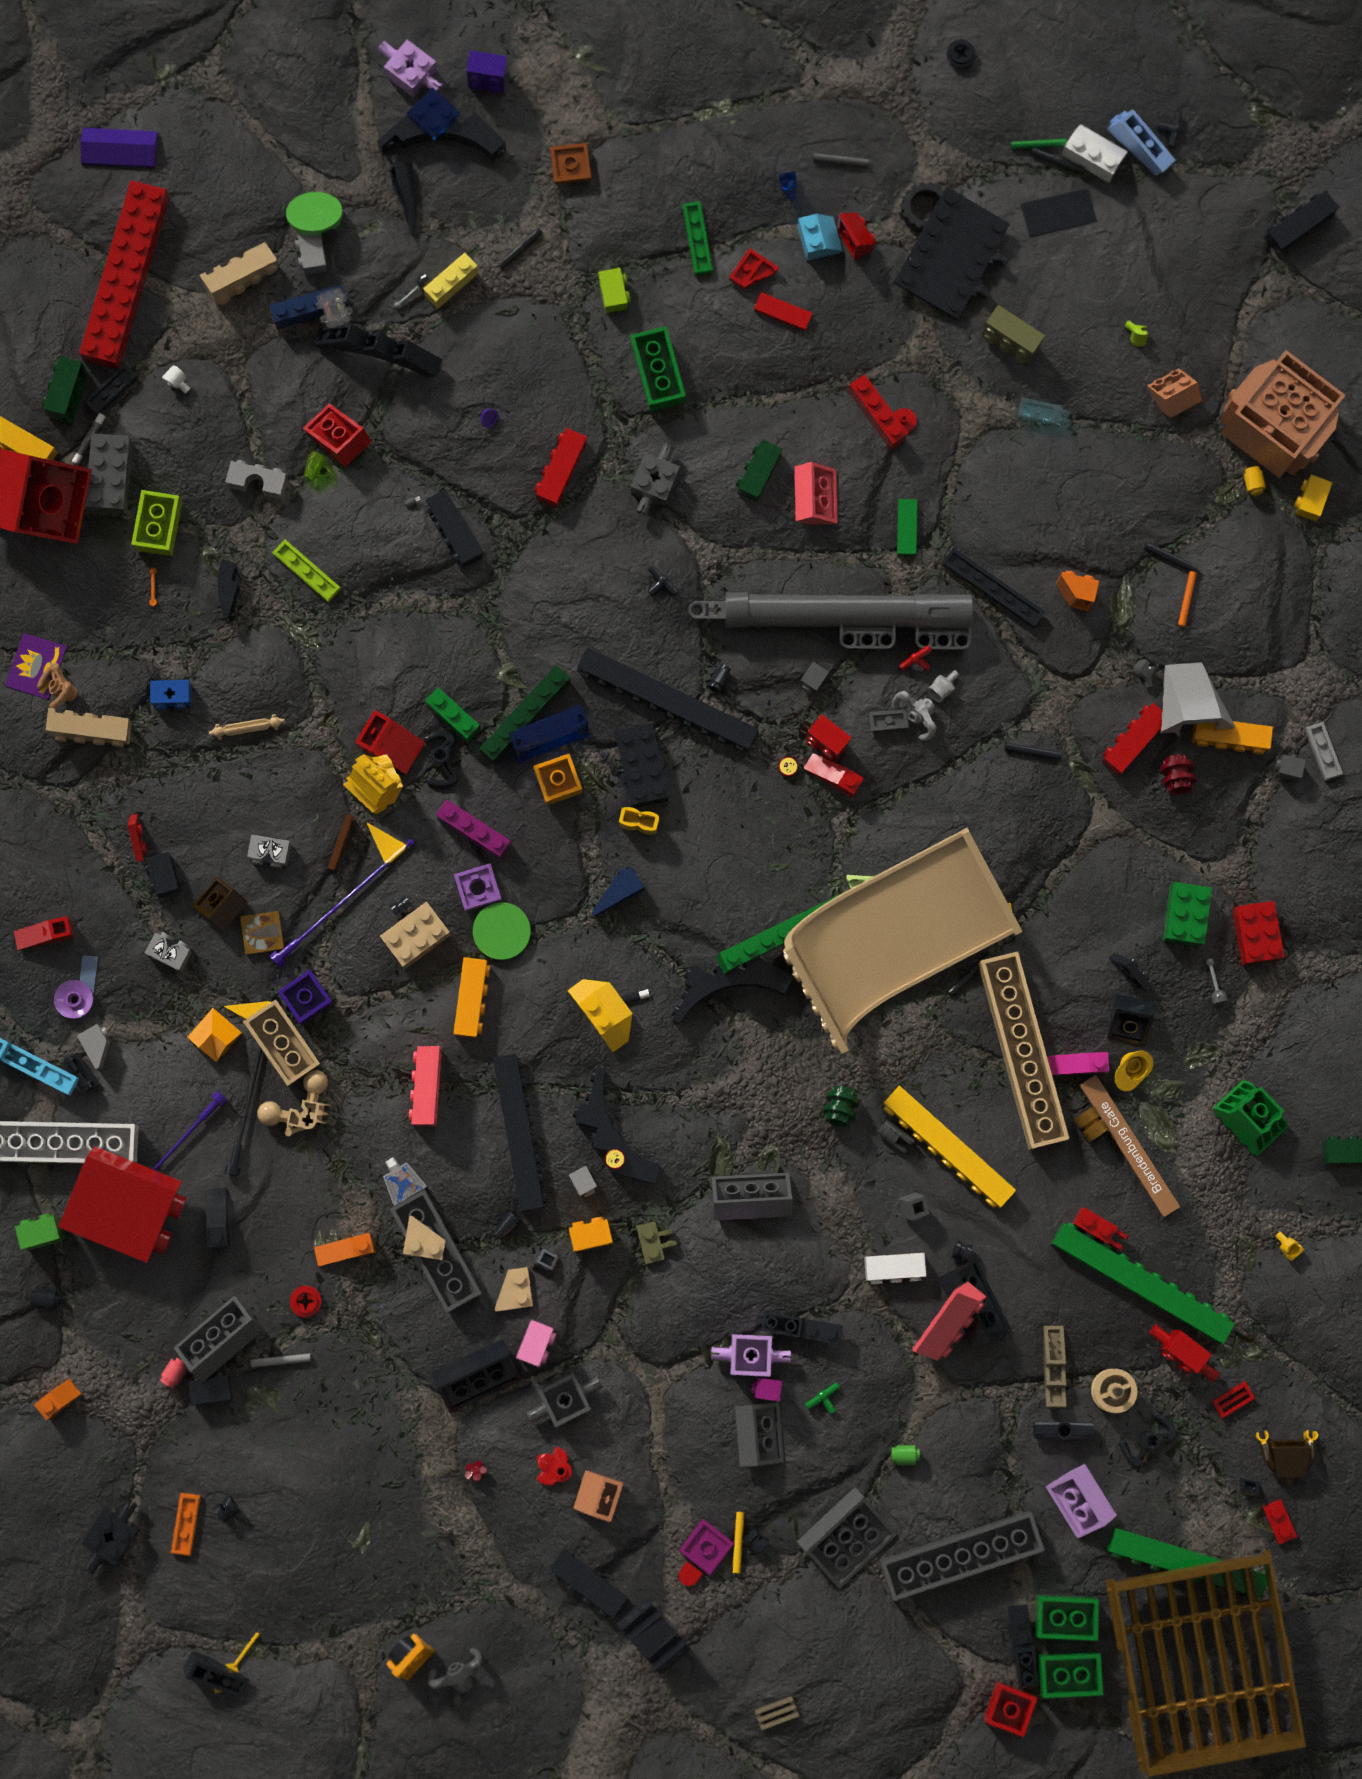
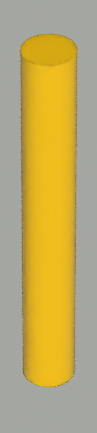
M736 1512L733 1573L741 1572L744 1512Z

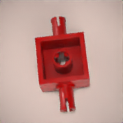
M1157 1324L1152 1327L1149 1334L1162 1343L1159 1349L1163 1352L1161 1354L1170 1362H1177L1179 1364L1177 1367L1186 1374L1201 1373L1210 1382L1216 1380L1219 1372L1206 1363L1211 1357V1353L1181 1330H1172L1168 1334Z

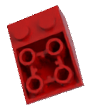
M374 710L355 741L358 748L374 757L387 754L393 763V767L405 775L426 743L376 710Z

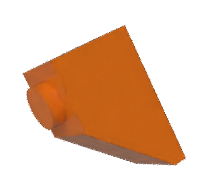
M68 1379L46 1394L34 1406L45 1420H51L82 1393L71 1379Z

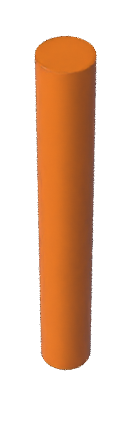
M1193 571L1189 572L1178 622L1179 627H1185L1197 575Z

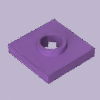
M491 863L454 874L465 912L502 901ZM482 882L485 885V892L481 895L473 894L471 891L473 883Z

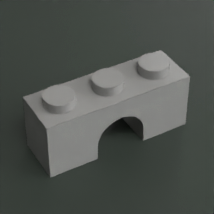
M242 460L230 462L226 478L228 488L246 492L248 484L252 480L258 479L264 482L262 489L264 496L283 500L288 481L287 474L283 470L277 468L269 470L259 464L252 466Z

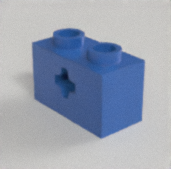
M189 680L150 681L151 705L156 707L157 710H166L167 707L186 709L187 706H192L191 682ZM173 692L175 695H172V698L169 699L168 696Z

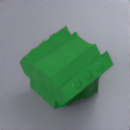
M1242 1080L1213 1107L1215 1116L1222 1118L1224 1126L1228 1127L1238 1137L1240 1143L1248 1146L1249 1153L1257 1156L1288 1128L1287 1121L1282 1116L1284 1110L1262 1087L1257 1089L1251 1082Z

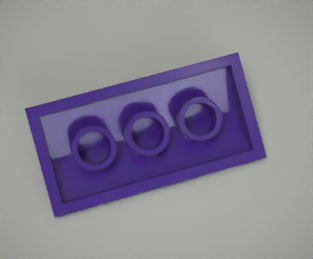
M83 128L80 141L81 164L155 168L158 132Z

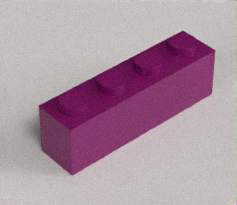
M447 799L436 814L438 820L500 860L511 846V840Z

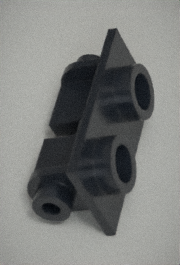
M78 1052L72 1056H67L64 1059L65 1061L61 1063L68 1073L80 1078L76 1085L83 1095L99 1084Z

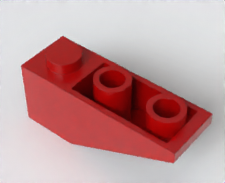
M68 916L47 920L14 931L18 951L75 938L72 919Z

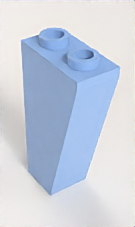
M1133 109L1129 112L1123 111L1110 121L1111 125L1107 130L1155 175L1164 172L1175 161L1174 157Z

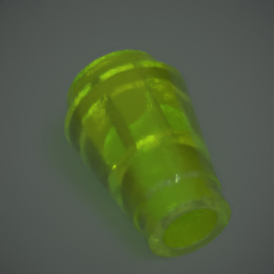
M312 451L311 455H308L304 476L314 480L326 463V457Z

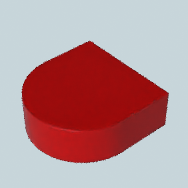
M686 1561L679 1571V1579L682 1584L691 1586L698 1581L703 1573Z

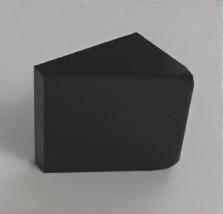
M542 1248L532 1270L550 1278L560 1256Z

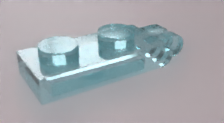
M1021 398L1017 417L1058 426L1060 423H1068V418L1061 416L1068 417L1070 412L1063 410V406Z

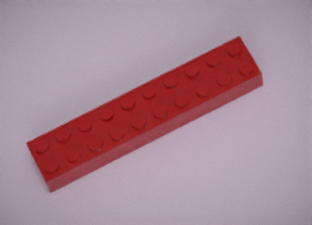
M130 180L79 351L83 361L114 369L120 368L170 199L167 189Z

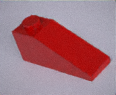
M812 753L803 770L853 798L863 781V777L848 768L815 753Z

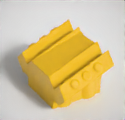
M363 754L355 759L358 763L351 766L353 770L346 778L348 781L343 785L366 808L375 814H379L389 804L395 803L403 785L387 754L379 757H370Z

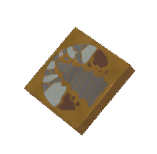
M279 911L240 917L245 955L284 949Z

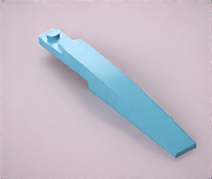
M0 1038L1 1061L69 1096L71 1095L80 1078Z

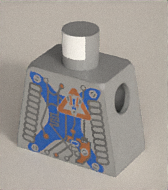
M395 1157L385 1162L390 1172L384 1175L383 1178L394 1206L428 1188L407 1162L400 1166Z

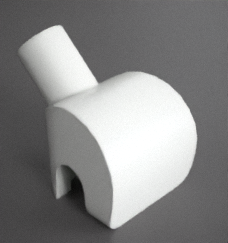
M172 366L162 377L168 382V385L174 388L179 387L185 394L190 389L184 383L186 379L185 374L176 366Z

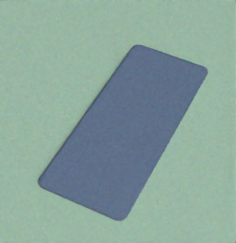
M83 955L80 981L87 984L92 993H94L98 957Z

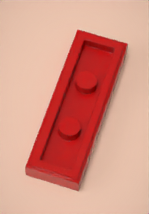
M762 292L754 307V311L802 331H806L812 317L811 312Z

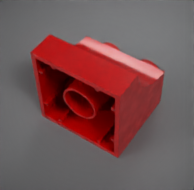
M0 449V528L77 544L92 469Z

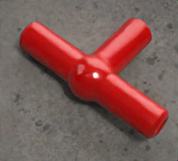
M927 645L917 653H912L908 659L899 664L900 669L905 670L916 663L925 671L928 670L930 664L922 658L932 651L931 647Z

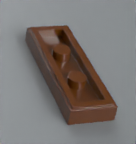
M346 814L328 865V870L334 873L339 868L355 822L354 817Z

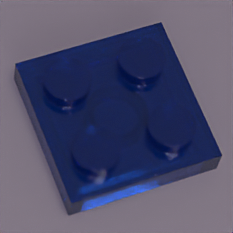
M433 87L407 112V116L433 140L460 115L459 111Z

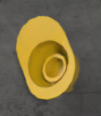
M1145 1051L1130 1052L1124 1055L1115 1074L1117 1087L1122 1091H1130L1137 1087L1153 1068L1152 1056Z

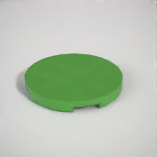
M310 192L302 194L290 202L286 210L287 222L297 233L307 236L322 235V232L332 228L335 229L340 224L343 213L340 202L334 196L323 192Z
M499 902L485 907L477 915L473 924V938L478 949L486 956L495 960H508L518 956L530 940L531 929L527 916L520 908L510 903Z

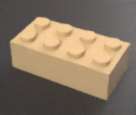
M276 1000L243 1021L287 1087L320 1065Z

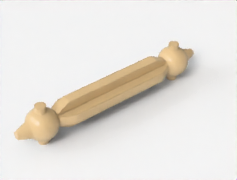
M274 714L270 720L265 718L228 724L223 728L216 724L215 728L209 732V735H213L218 740H221L223 735L231 736L266 730L269 727L278 730L280 724L284 723L285 720L279 719Z

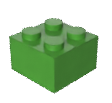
M48 1213L39 1216V1220L27 1219L20 1221V1225L15 1226L20 1249L29 1251L67 1240L65 1230L58 1227L61 1217Z

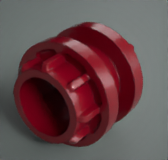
M1179 754L1167 757L1160 767L1161 774L1167 776L1162 781L1163 787L1173 795L1190 792L1196 783V776L1190 773L1194 770V763L1186 755Z

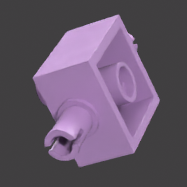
M406 40L398 50H395L386 41L382 42L384 46L380 45L378 51L390 59L384 66L387 78L412 97H415L424 86L434 92L435 95L439 93L437 90L441 91L443 85L432 78L437 72L434 59L409 40Z
M732 1334L731 1346L729 1348L712 1347V1353L720 1354H711V1360H729L731 1362V1375L771 1376V1364L773 1362L790 1363L791 1359L782 1357L791 1356V1351L773 1350L772 1336ZM752 1349L753 1353L756 1354V1357H754L752 1361H749V1358L746 1357V1353H749V1351Z

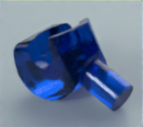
M791 171L779 174V183L782 191L788 192L789 200L796 199V172Z

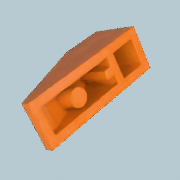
M371 1233L314 1247L318 1267L376 1253Z

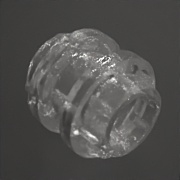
M334 288L317 296L318 302L315 305L317 309H323L325 314L320 317L321 322L326 323V326L329 328L341 326L352 319L350 314L353 311L351 307H345L344 301L348 299V296L342 292V289Z

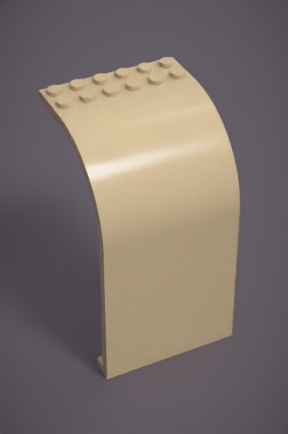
M965 828L840 894L813 911L788 933L784 941L785 949L783 951L789 965L793 964V973L797 981L803 982L802 989L807 999H812V1008L817 1016L821 1015V1024L825 1032L831 1033L830 1040L835 1050L839 1049L843 1054L849 1050L847 1036L850 1030L874 1008L907 988L1013 933L1017 935L1023 931L968 828Z

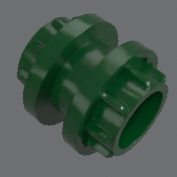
M835 1086L831 1091L827 1092L826 1100L830 1102V1105H824L822 1110L826 1122L839 1127H847L852 1121H855L856 1113L852 1111V1108H857L860 1103L856 1091L844 1086Z

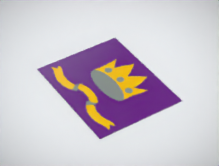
M23 633L5 686L48 699L50 695L49 683L53 680L52 674L43 689H38L37 684L42 674L52 663L61 664L67 646Z

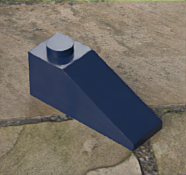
M626 867L617 872L618 876L614 878L592 911L594 918L644 890V886L633 867L630 869Z

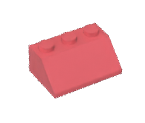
M814 462L795 466L796 521L808 525L838 524L836 469Z

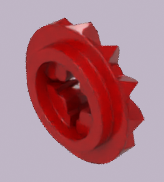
M311 1286L298 1287L290 1297V1307L300 1317L315 1315L320 1309L322 1302L320 1293ZM305 1293L308 1299L314 1300V1302L308 1304L307 1310H305L304 1304L297 1303V1301L304 1299Z

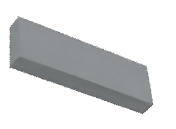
M1324 722L1304 728L1323 780L1327 781L1342 776L1343 772Z

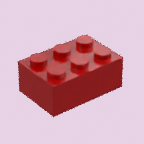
M1274 901L1236 906L1232 909L1242 966L1277 961L1284 958Z

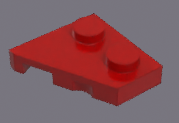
M749 248L729 276V280L742 289H746L777 273L779 267Z

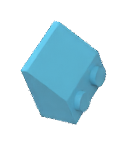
M814 214L798 219L797 228L807 261L843 252L832 216Z

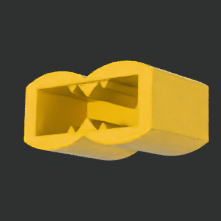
M631 807L622 808L619 818L620 827L626 830L638 829L640 832L649 835L656 834L659 823V816L648 811L640 812Z

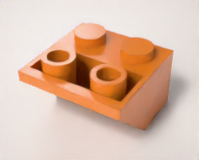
M1072 571L1062 572L1056 582V586L1068 605L1084 611L1090 610L1095 602L1099 580H1095L1093 576L1084 575V577L1078 576Z

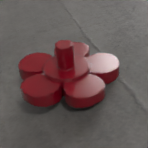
M476 1461L474 1466L469 1463L465 1467L467 1471L465 1478L467 1480L473 1478L475 1482H478L482 1479L481 1475L487 1473V1468L483 1466L481 1461Z

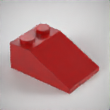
M330 403L303 428L316 443L344 467L372 442L363 427Z

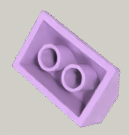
M1085 1464L1069 1471L1046 1486L1077 1538L1106 1526L1117 1516Z

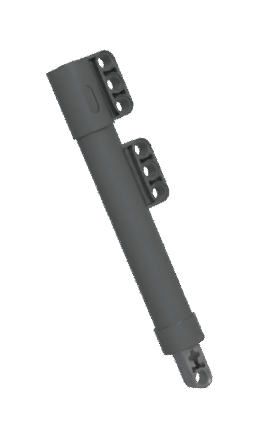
M726 592L725 601H695L690 604L688 611L693 618L725 619V628H747V626L839 627V643L844 648H891L895 644V628H913L914 642L920 649L925 647L919 643V638L922 635L928 637L927 645L931 649H966L971 643L973 605L971 594L892 596L787 595ZM696 604L702 607L700 615L692 613V607ZM714 605H718V608H721V612H718L717 616L714 615V612L710 611L711 608H714ZM847 634L853 637L851 645H846L843 642V637ZM866 634L872 638L870 645H864L862 642V638ZM883 635H888L891 638V642L887 646L881 643ZM941 635L947 638V643L944 646L938 643V638ZM960 635L966 638L964 646L957 644V638Z

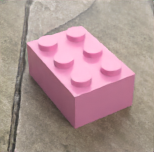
M531 1320L516 1358L536 1366H540L541 1363L545 1364L550 1353L546 1351L549 1344L553 1345L557 1335L554 1333L555 1328Z

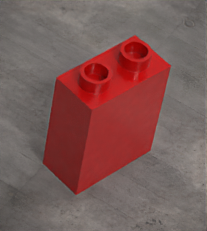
M94 1146L85 1159L58 1227L147 1263L154 1251L164 1254L172 1236V1232L163 1229L168 1216L175 1219L179 1218L187 1197L178 1194L182 1181Z

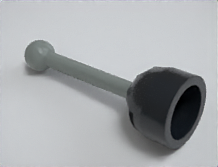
M425 273L418 277V286L401 301L394 303L395 309H400L401 305L419 289L423 290L431 282Z

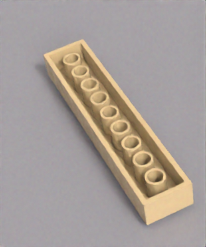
M1014 952L982 960L978 965L1028 1150L1066 1141L1069 1139L1019 953Z

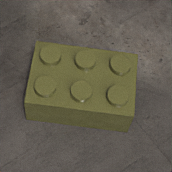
M999 305L987 320L982 332L983 338L988 343H994L1003 353L1011 354L1017 362L1027 366L1040 349L1045 337L1044 334Z

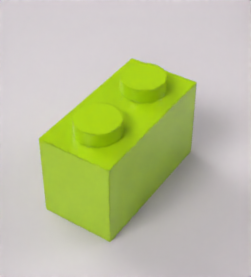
M620 268L598 272L605 313L626 310L627 303L630 302L629 291L625 292L624 285H627L625 274H621Z

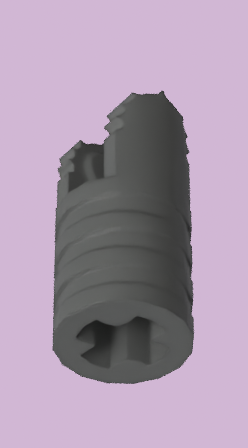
M888 1119L877 1132V1134L904 1154L908 1150L897 1139L900 1137L909 1144L915 1142L912 1137Z

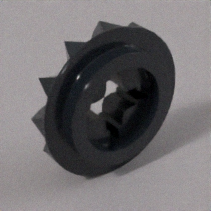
M955 40L947 48V60L950 61L952 66H957L959 69L961 67L967 68L971 63L973 64L976 56L975 48L967 40ZM965 49L964 57L961 56L957 59V52L961 53Z

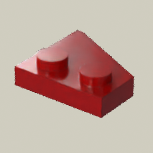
M138 814L130 815L127 826L136 862L144 861L145 854H147V846L142 840L143 829L139 822Z

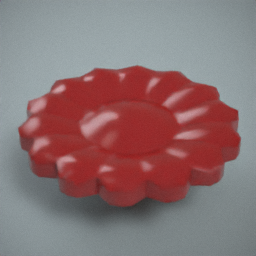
M899 408L898 411L894 412V415L908 433L914 429L917 417H915V413L911 409Z

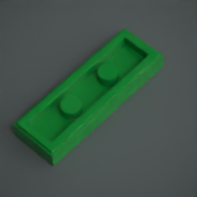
M898 499L897 555L916 556L917 499Z

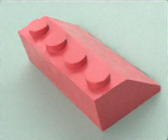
M440 1046L417 1047V1051L413 1053V1063H416V1071H412V1082H415V1087L410 1093L413 1109H409V1121H412L413 1126L436 1127L442 1057Z
M969 1282L955 1289L912 1350L934 1360H939L942 1357L946 1358L952 1351L951 1345L954 1342L957 1343L963 1336L961 1332L964 1327L968 1328L973 1322L972 1316L974 1313H979L984 1307L983 1301L986 1296Z

